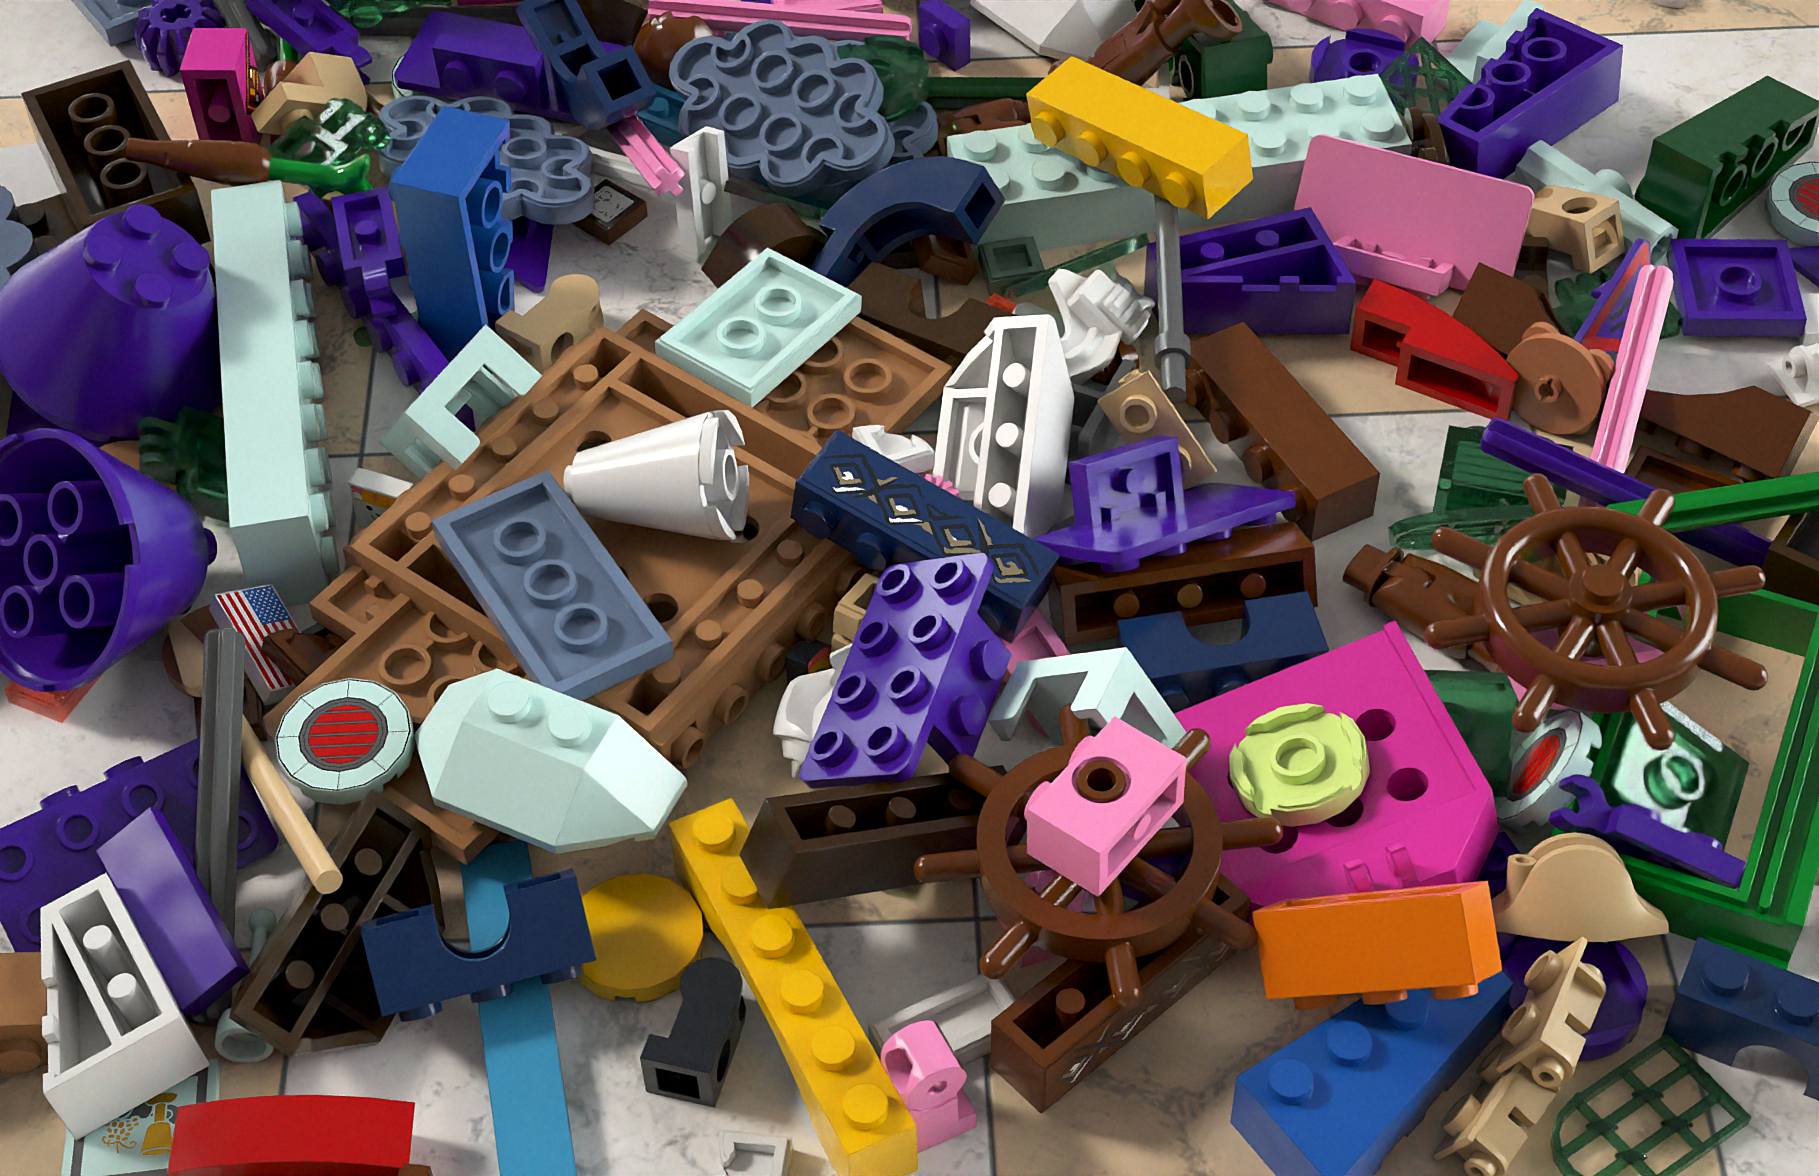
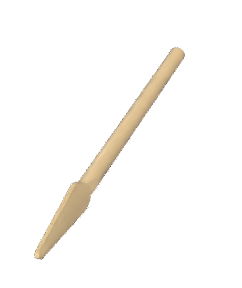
M175 618L167 624V629L184 689L190 695L202 697L204 644ZM243 715L242 766L317 891L322 894L333 893L343 882L342 874Z

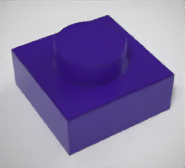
M927 0L919 5L918 34L920 48L953 71H957L969 64L970 19L941 0Z

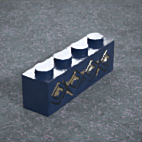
M836 429L795 484L790 518L799 522L809 534L817 538H827L853 553L861 563L871 569L885 571L888 567L895 564L985 553L993 562L994 570L977 614L996 636L1010 644L1014 642L1050 590L1060 554Z

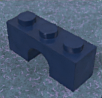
M1308 591L1244 601L1240 640L1224 646L1209 645L1192 636L1186 627L1181 611L1117 621L1116 649L1127 647L1173 714L1329 652V647Z
M573 868L504 885L503 888L509 909L507 928L497 942L482 950H463L447 941L440 931L433 904L362 922L361 935L382 1017L399 1013L401 1022L419 1020L441 1012L443 1010L441 1001L470 994L472 1003H481L495 1000L514 992L512 982L540 975L542 984H553L582 975L584 973L582 964L595 961L596 955Z
M1698 937L1676 993L1661 1040L1728 1066H1732L1737 1052L1748 1046H1767L1781 1050L1797 1059L1808 1072L1809 1079L1803 1095L1819 1101V982Z

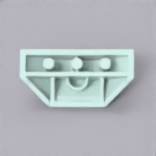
M494 669L448 685L414 735L435 805L555 854L604 847L633 837L635 842L655 839L687 787L686 777L620 716L500 669Z

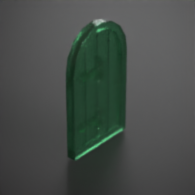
M1143 232L1002 286L1000 289L1004 298H1017L1048 286L1049 279L1058 269H1065L1078 274L1145 247L1150 241L1147 233Z

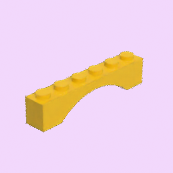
M733 798L669 822L675 872L684 889L691 893L701 910L703 923L713 931L725 946L756 997L790 1067L818 1139L837 1175L906 1176L917 1171L916 1124L793 906L768 910L739 856L750 829Z

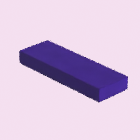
M149 807L96 850L181 1011L196 1017L251 972L163 813Z

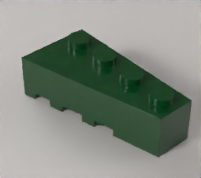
M1131 0L1137 13L1142 9L1146 0ZM1234 0L1227 1L1238 13L1243 30L1225 42L1217 41L1201 32L1195 33L1183 42V47L1178 50L1179 54L1166 61L1169 63L1170 84H1181L1187 96L1183 98V102L1193 99L1241 94L1247 91L1268 90L1267 64H1271L1273 61L1271 38L1266 31H1263L1250 18L1248 12L1243 11Z
M1768 75L1654 138L1645 176L1640 181L1634 195L1635 201L1679 229L1677 239H1711L1769 187L1777 173L1793 165L1813 147L1819 127V101Z

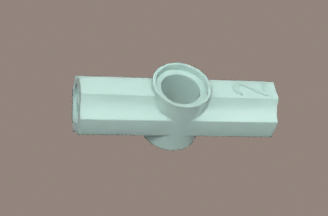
M1542 140L1531 145L1522 160L1516 165L1513 180L1530 187L1534 194L1548 185H1557L1619 200L1625 245L1624 254L1628 253L1636 239L1648 240L1650 242L1651 265L1658 266L1667 255L1670 239H1677L1679 229L1634 201L1630 185L1616 171L1603 169L1594 175Z

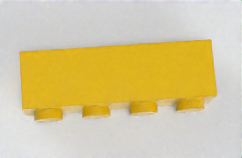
M1073 56L1068 58L1026 93L1031 128L1035 139H1038L1046 146L1055 147L1072 155L1091 167H1097L1123 179L1133 187H1140L1169 201L1178 208H1184L1203 218H1211L1253 180L1248 134Z

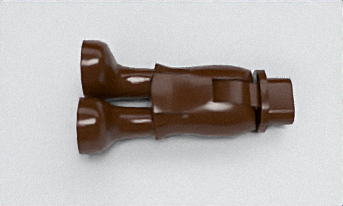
M1146 0L1139 13L1109 36L1096 49L1095 56H1089L1086 63L1141 87L1167 60L1179 54L1178 50L1183 47V42L1188 37L1201 32L1220 42L1229 41L1243 30L1242 22L1238 13L1227 0Z

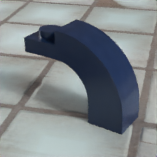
M525 0L518 3L516 13L537 52L543 53L548 85L570 115L582 126L589 130H600L646 110L653 104L657 91L632 45L608 54L593 33L576 0Z
M943 156L916 158L897 163L872 174L845 193L824 215L818 225L829 240L816 256L809 269L847 288L872 261L880 263L895 248L918 237L943 235L976 246L1006 199L986 168L977 163Z

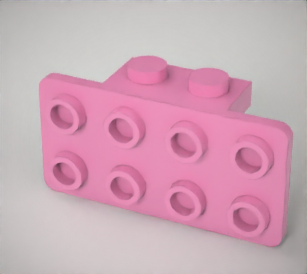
M1319 134L1313 137L1309 143L1293 211L1308 207L1312 208L1356 281V284L1371 285L1374 279L1397 285V288L1427 301L1431 295L1439 296L1448 287L1465 291L1479 262L1513 277L1535 196L1530 187L1327 134Z

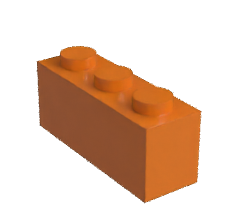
M1488 881L1286 899L1252 912L1254 927L1257 932V945L1266 1000L1294 998L1296 1009H1314L1339 1003L1338 994L1362 993L1364 1004L1391 1003L1408 998L1407 989L1431 988L1433 999L1463 998L1477 994L1479 992L1478 983L1502 971Z

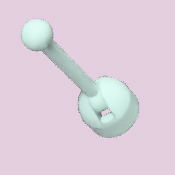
M267 908L256 909L251 913L248 920L249 928L254 933L248 968H250L265 944L268 934L273 931L277 924L275 914ZM232 1007L226 1009L222 1013L217 1025L215 1037L217 1052L224 1058L239 1063H255L269 1057L274 1047L229 1019Z

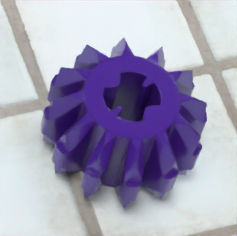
M152 0L151 8H144L138 11L139 21L134 25L136 31L134 37L138 50L142 52L143 58L148 63L150 69L153 71L164 70L167 77H171L180 72L193 28H226V25L212 0Z

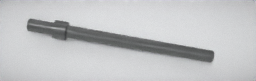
M1154 195L1159 335L1154 340V363L1156 368L1161 371L1162 390L1170 402L1176 405L1185 401L1187 397L1186 369L1191 364L1190 339L1184 334L1179 215L1178 207Z

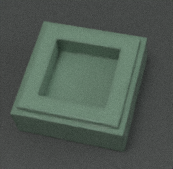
M1034 236L978 245V260L990 297L1046 289V272Z

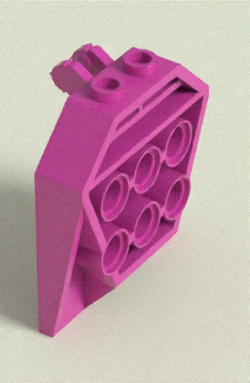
M1396 621L1383 625L1384 630L1174 713L1186 732L1194 728H1200L1205 730L1211 738L1210 749L1189 771V774L1202 786L1211 799L1220 822L1258 818L1245 809L1235 793L1230 778L1229 755L1234 744L1236 743L1238 748L1240 742L1246 737L1245 729L1256 718L1284 706L1305 703L1324 706L1325 713L1335 714L1341 718L1340 711L1352 718L1365 737L1369 754L1370 774L1361 795L1343 812L1316 824L1293 827L1282 825L1283 836L1275 845L1222 851L1220 873L1251 898L1248 923L1253 927V911L1281 900L1476 882L1499 833L1493 792Z

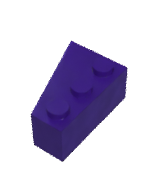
M1311 207L1179 236L1184 334H1213L1241 322H1244L1254 334H1349L1356 281ZM1156 242L1147 244L1144 296L1154 300L1155 306L1151 310L1159 324Z

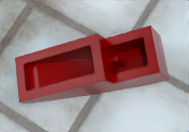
M1374 279L1356 306L1350 350L1396 366L1395 385L1491 420L1493 418H1501L1508 422L1511 417L1519 374L1474 331L1443 310L1409 292Z
M274 1095L224 1099L179 1106L166 1176H398L400 1168H403L404 1163H409L415 1102L357 1096Z

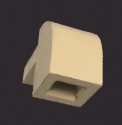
M308 52L282 82L280 81L252 112L251 117L258 133L285 135L290 138L302 137L310 155H322L329 152L363 116L367 107V95L351 57Z

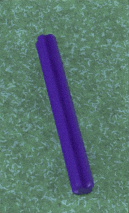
M1493 418L1489 422L1480 440L1479 448L1482 452L1531 474H1542L1547 477L1549 482L1605 507L1609 504L1647 499L1650 493L1656 490V488L1501 418ZM1736 524L1671 533L1679 540L1738 567L1755 565L1762 569L1768 548L1773 542Z

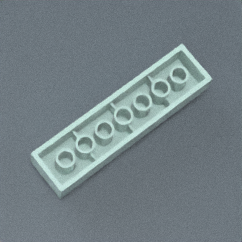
M1357 75L1345 79L1302 83L1290 87L1247 91L1235 95L1180 102L1179 104L1248 134L1253 180L1209 219L1203 218L1184 208H1178L1179 229L1271 216L1293 211L1309 143L1313 137L1319 134H1327L1411 156L1412 142L1379 75ZM1031 123L947 136V157H954L983 165L1006 199L976 246L970 244L974 260H978L979 244L1034 236L1039 251L1156 233L1154 194L1140 187H1133L1125 180L1097 167H1091L1082 160L1055 147L1044 145L1034 138Z
M281 180L211 190L230 530L248 588L272 584L285 607L307 604L330 585L329 574L340 572L339 556L334 535L326 536V531L329 528L336 527V519L330 490L322 491V485L332 483V475L326 446L318 447V441L328 439L323 406L322 404H314V399L324 398V388L318 362L311 363L310 359L320 357L316 325L314 322L308 323L307 320L308 318L317 317L311 283L305 284L304 280L313 279L308 245H302L301 241L295 238L303 236L297 201L286 202Z

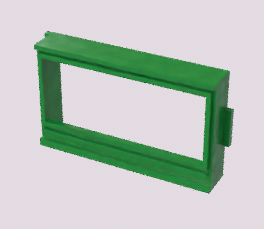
M1642 570L1638 585L1658 582ZM1760 589L1753 593L1718 599L1719 615L1716 631L1805 658L1738 891L1619 852L1617 853L1624 862L1635 891L1647 902L1664 913L1668 921L1670 933L1695 941L1700 937L1787 970L1790 958L1804 926L1819 870V606ZM1677 606L1648 611L1649 615L1654 618L1656 614L1682 621ZM1624 712L1593 713L1591 720L1599 726L1602 743L1599 749L1590 746L1586 757L1594 763L1589 777L1598 785H1600ZM1575 797L1566 808L1578 814L1580 807ZM1554 827L1551 837L1570 832H1564Z

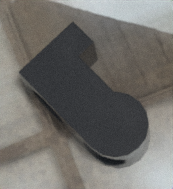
M708 957L697 960L688 966L682 974L680 980L682 1004L669 1038L649 1034L640 1056L646 1092L715 1108L746 1017V1006L742 996L743 980L739 969L731 962L722 958Z

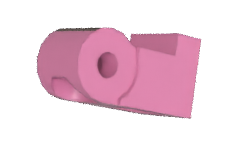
M932 1020L919 1021L902 1028L891 1036L882 1047L881 1063L916 1124L917 1154L975 1128L976 1111L962 1088L967 1074L939 1025Z

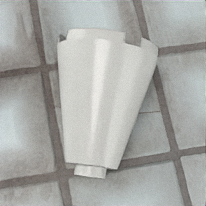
M713 410L580 451L576 454L573 465H568L565 469L564 491L583 516L720 541L734 540L737 537L733 531H743L749 506L748 465L737 466L733 446L745 445L743 434L736 417L729 410Z

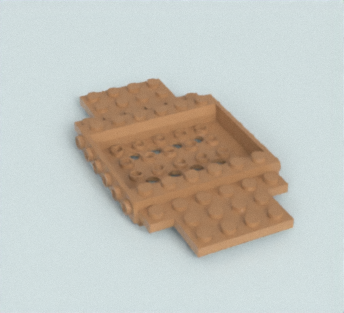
M642 308L616 332L603 325L597 330L593 329L575 346L568 347L562 353L559 360L542 374L541 378L524 396H516L495 416L487 418L481 424L478 431L474 433L480 440L479 446L457 470L451 468L441 459L429 474L412 489L401 493L388 510L368 527L359 530L352 537L350 543L343 548L347 570L310 601L309 606L313 620L347 642L263 717L267 734L275 738L283 715L295 701L305 693L328 682L348 678L375 681L396 692L409 710L415 735L450 684L494 669H500L531 681L435 539L431 520L546 470L551 472L564 490L565 469L568 465H573V460L578 453L577 448L584 442L596 443L604 440L609 443L709 411L729 410L738 421L745 445L733 446L737 466L748 465L749 506L746 523L753 525L759 531L754 539L745 543H734L729 540L720 541L582 515L646 605L668 602L678 610L671 620L660 623L672 640L674 658L582 701L620 716L678 771L682 768L692 767L702 756L708 741L725 724L732 725L741 717L749 699L766 682L772 683L780 677L786 668L785 655L789 650L802 640L805 642L814 641L824 630L838 602L865 573L872 574L875 571L861 563L853 553L827 538H817L809 534L799 522L790 518L797 479L836 429L852 437L853 428L880 425L885 426L884 432L901 435L943 393L944 386L952 376V366L856 316L751 408L657 356L655 353V341L674 325ZM930 470L917 473V475L925 477L926 474H930ZM415 745L409 767L399 778L395 774L390 781L384 783V791L380 792L381 795L429 826L432 843L466 866L501 832L434 804L417 745Z

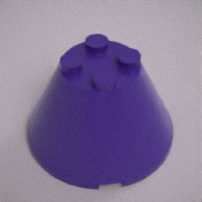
M135 204L128 207L126 212L115 213L102 218L33 259L14 273L0 292V370L4 378L16 394L42 417L69 432L95 441L109 443L112 436L120 438H145L144 442L157 444L179 438L197 429L208 421L223 402L217 292L208 268L210 264L208 251L198 244L183 228L161 217L156 209L148 205Z
M37 428L23 434H11L0 441V671L15 683L33 691L51 692L77 689L96 679L176 617L188 613L203 588L208 566L216 559L217 541L211 530L203 528L195 509L181 495L73 433L55 428Z

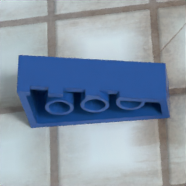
M443 106L403 165L398 166L394 170L390 180L389 194L396 206L400 225L399 242L404 247L409 268L408 284L410 290L414 291L418 310L417 322L450 363L485 325L497 334L495 322L509 310L515 312L514 270L503 268L509 255L510 244L513 242L512 221L501 219L503 193H508L511 190V167L500 164L499 154L500 145L506 144L510 140V120ZM483 365V367L492 374V372L485 365Z
M1500 971L1478 983L1479 992L1477 994L1463 998L1433 999L1431 988L1407 989L1408 998L1385 1004H1364L1363 999L1360 998L1237 1076L1230 1123L1276 1176H1374L1381 1168L1382 1160L1403 1136L1408 1137L1424 1119L1426 1110L1443 1091L1447 1092L1501 1031L1514 983Z

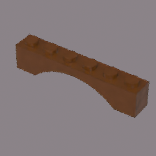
M1480 262L1452 316L1474 331L1496 351L1498 350L1507 355L1522 341L1524 332L1536 322L1549 323L1556 328L1559 334L1571 338L1558 320L1546 293ZM1611 379L1606 383V397ZM1754 385L1724 393L1683 395L1646 389L1636 428L1653 435L1657 425L1679 434L1674 446L1707 461L1713 450L1735 460L1730 472L1755 482L1768 480L1769 477L1781 478L1791 475L1819 420V416L1810 410Z

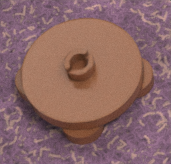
M1536 322L1524 332L1522 341L1510 352L1506 359L1509 365L1519 374L1513 408L1526 422L1542 431L1553 434H1585L1595 424L1596 418L1604 406L1606 383L1612 378L1615 368L1614 361L1610 355L1602 350H1588L1576 340L1559 334L1551 324Z

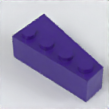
M1535 8L1528 16L1527 27L1523 32L1516 30L1506 41V51L1498 60L1491 58L1481 68L1480 80L1476 84H1467L1437 118L1447 153H1449L1450 166L1503 180L1515 172L1516 165L1522 160L1531 145L1542 140L1548 145L1553 146L1618 102L1623 45L1539 8Z

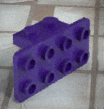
M442 11L432 12L426 18L394 72L396 86L400 89L456 100L477 96L493 97L507 103L513 108V111L578 123L561 104L548 85L543 53L537 52L525 28L522 26ZM599 41L608 54L624 48L622 45Z
M1159 435L1069 462L1075 525L1034 537L1033 540L1060 554L1058 564L1076 565L1092 561L1100 563L1102 571H1128L1139 567V558L1148 555L1171 556L1183 553L1187 550L1186 543L1193 540L1214 541L1228 538L1232 535V527L1238 525L1259 526L1273 523L1276 521V513L1296 506L1295 493L1292 491L1225 483H1205L1183 490L1178 437Z
M985 553L895 564L888 567L882 573L800 769L799 777L809 788L906 781L916 771L926 742L948 766L950 760L957 754L974 756L1012 655L977 614L994 570L993 562Z
M200 737L146 762L143 761L141 756L125 760L103 773L105 781L81 792L77 785L57 791L39 802L41 810L0 828V922L15 952H41L42 907L105 873L110 878L96 850L149 807L164 814L193 868L195 867ZM242 764L240 770L237 870L272 854L278 845V835Z

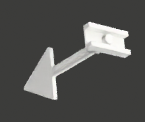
M541 117L553 125L555 135L577 138L589 131L580 123ZM707 126L670 147L671 157L685 174L678 182L683 191L676 197L670 191L662 194L664 198L676 201L681 251L696 256L705 252V239L713 234L721 236L732 224L724 131ZM590 147L593 165L592 173L653 190L628 157Z

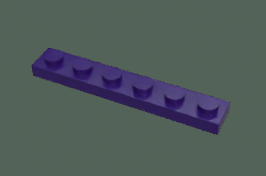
M314 190L293 197V202L297 201L303 229V236L295 237L296 240H300L302 245H308L309 252L316 260V265L323 281L328 287L335 285L339 289L344 306L351 318L354 320L361 318L366 324L369 338L375 349L379 353L386 351L392 358L395 372L401 383L405 387L413 386L420 396L447 367L449 361L394 292L393 296L397 315L373 319L365 284L348 287L334 215ZM465 403L454 416L470 431L476 432L473 409Z

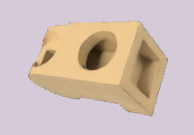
M1548 185L1534 194L1535 198L1524 237H1546L1549 248L1572 255L1573 269L1592 274L1625 252L1619 200L1557 185Z
M583 274L561 276L550 285L548 295L522 316L509 310L495 322L497 335L542 375L559 360L562 353L568 347L575 346L593 329L597 330L604 325L599 299L600 290L597 282Z

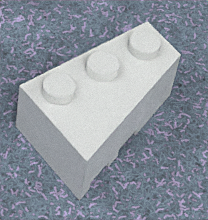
M107 873L41 908V979L47 987V1016L42 1017V1036L48 1043V1073L43 1074V1094L77 1141L206 1068L210 1063Z

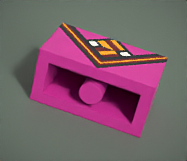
M193 28L180 73L199 140L243 141L257 143L260 146L263 133H258L251 114L265 98L248 29Z

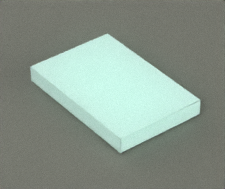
M766 248L655 341V353L662 359L753 408L861 312L862 296Z

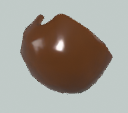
M667 11L662 13L661 16H656L640 28L635 52L653 84L676 92L669 78L670 63L675 54L686 43L698 37L716 35L699 16L694 15L689 18L680 19L672 17V12Z

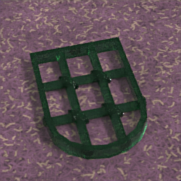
M1560 502L1562 508H1564V503ZM1530 504L1424 513L1397 521L1388 527L1389 543L1398 549L1435 550L1431 544L1433 532L1440 527H1450L1488 545H1494L1510 528L1534 516L1535 513Z
M1666 1033L1582 1092H1577L1557 1113L1550 1137V1146L1553 1161L1563 1176H1583L1572 1167L1567 1158L1601 1135L1618 1153L1614 1155L1616 1160L1593 1176H1615L1629 1165L1641 1176H1676L1747 1126L1751 1116ZM1665 1050L1680 1066L1650 1087H1647L1632 1071ZM1689 1074L1709 1095L1679 1116H1676L1660 1100L1664 1098L1662 1092ZM1623 1078L1635 1090L1631 1094L1634 1098L1602 1119L1587 1102ZM1648 1103L1664 1119L1660 1123L1662 1128L1631 1149L1615 1132L1619 1128L1616 1124ZM1719 1103L1735 1120L1702 1142L1689 1129L1693 1127L1691 1122ZM1575 1110H1578L1589 1121L1585 1126L1588 1130L1562 1147L1559 1135L1561 1126ZM1677 1133L1692 1150L1659 1174H1656L1644 1162L1648 1158L1645 1154Z

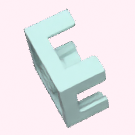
M487 325L473 337L409 406L379 442L421 480L437 466L441 459L451 468L457 470L479 446V438L454 416L465 403L481 418L486 420L491 416H495L516 397L486 370L483 365L521 397L542 376Z
M1127 647L1018 662L987 720L1002 741H1011L1028 708L1056 746L1064 745L1059 722V712L1063 706L1072 703V712L1079 719L1087 718L1090 736L1094 738L1114 716L1170 749L1187 733Z

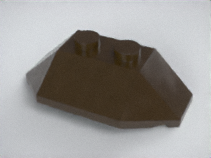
M371 789L326 848L343 876L341 886L333 893L322 894L317 891L309 876H306L250 966L251 972L242 979L228 1018L289 1057L375 1046L381 1042L397 1013L383 1017L381 1015L361 935L362 922L433 904L437 922L443 934L446 928L438 877L430 852L433 848L430 827L374 789Z

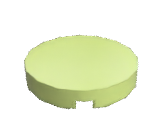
M1309 703L1280 707L1256 718L1245 729L1246 737L1240 742L1238 748L1235 743L1229 755L1230 778L1234 791L1245 809L1258 818L1273 817L1281 825L1290 827L1320 823L1343 812L1361 795L1370 774L1369 754L1365 737L1354 720L1340 711L1341 718L1335 714L1325 713L1324 706Z

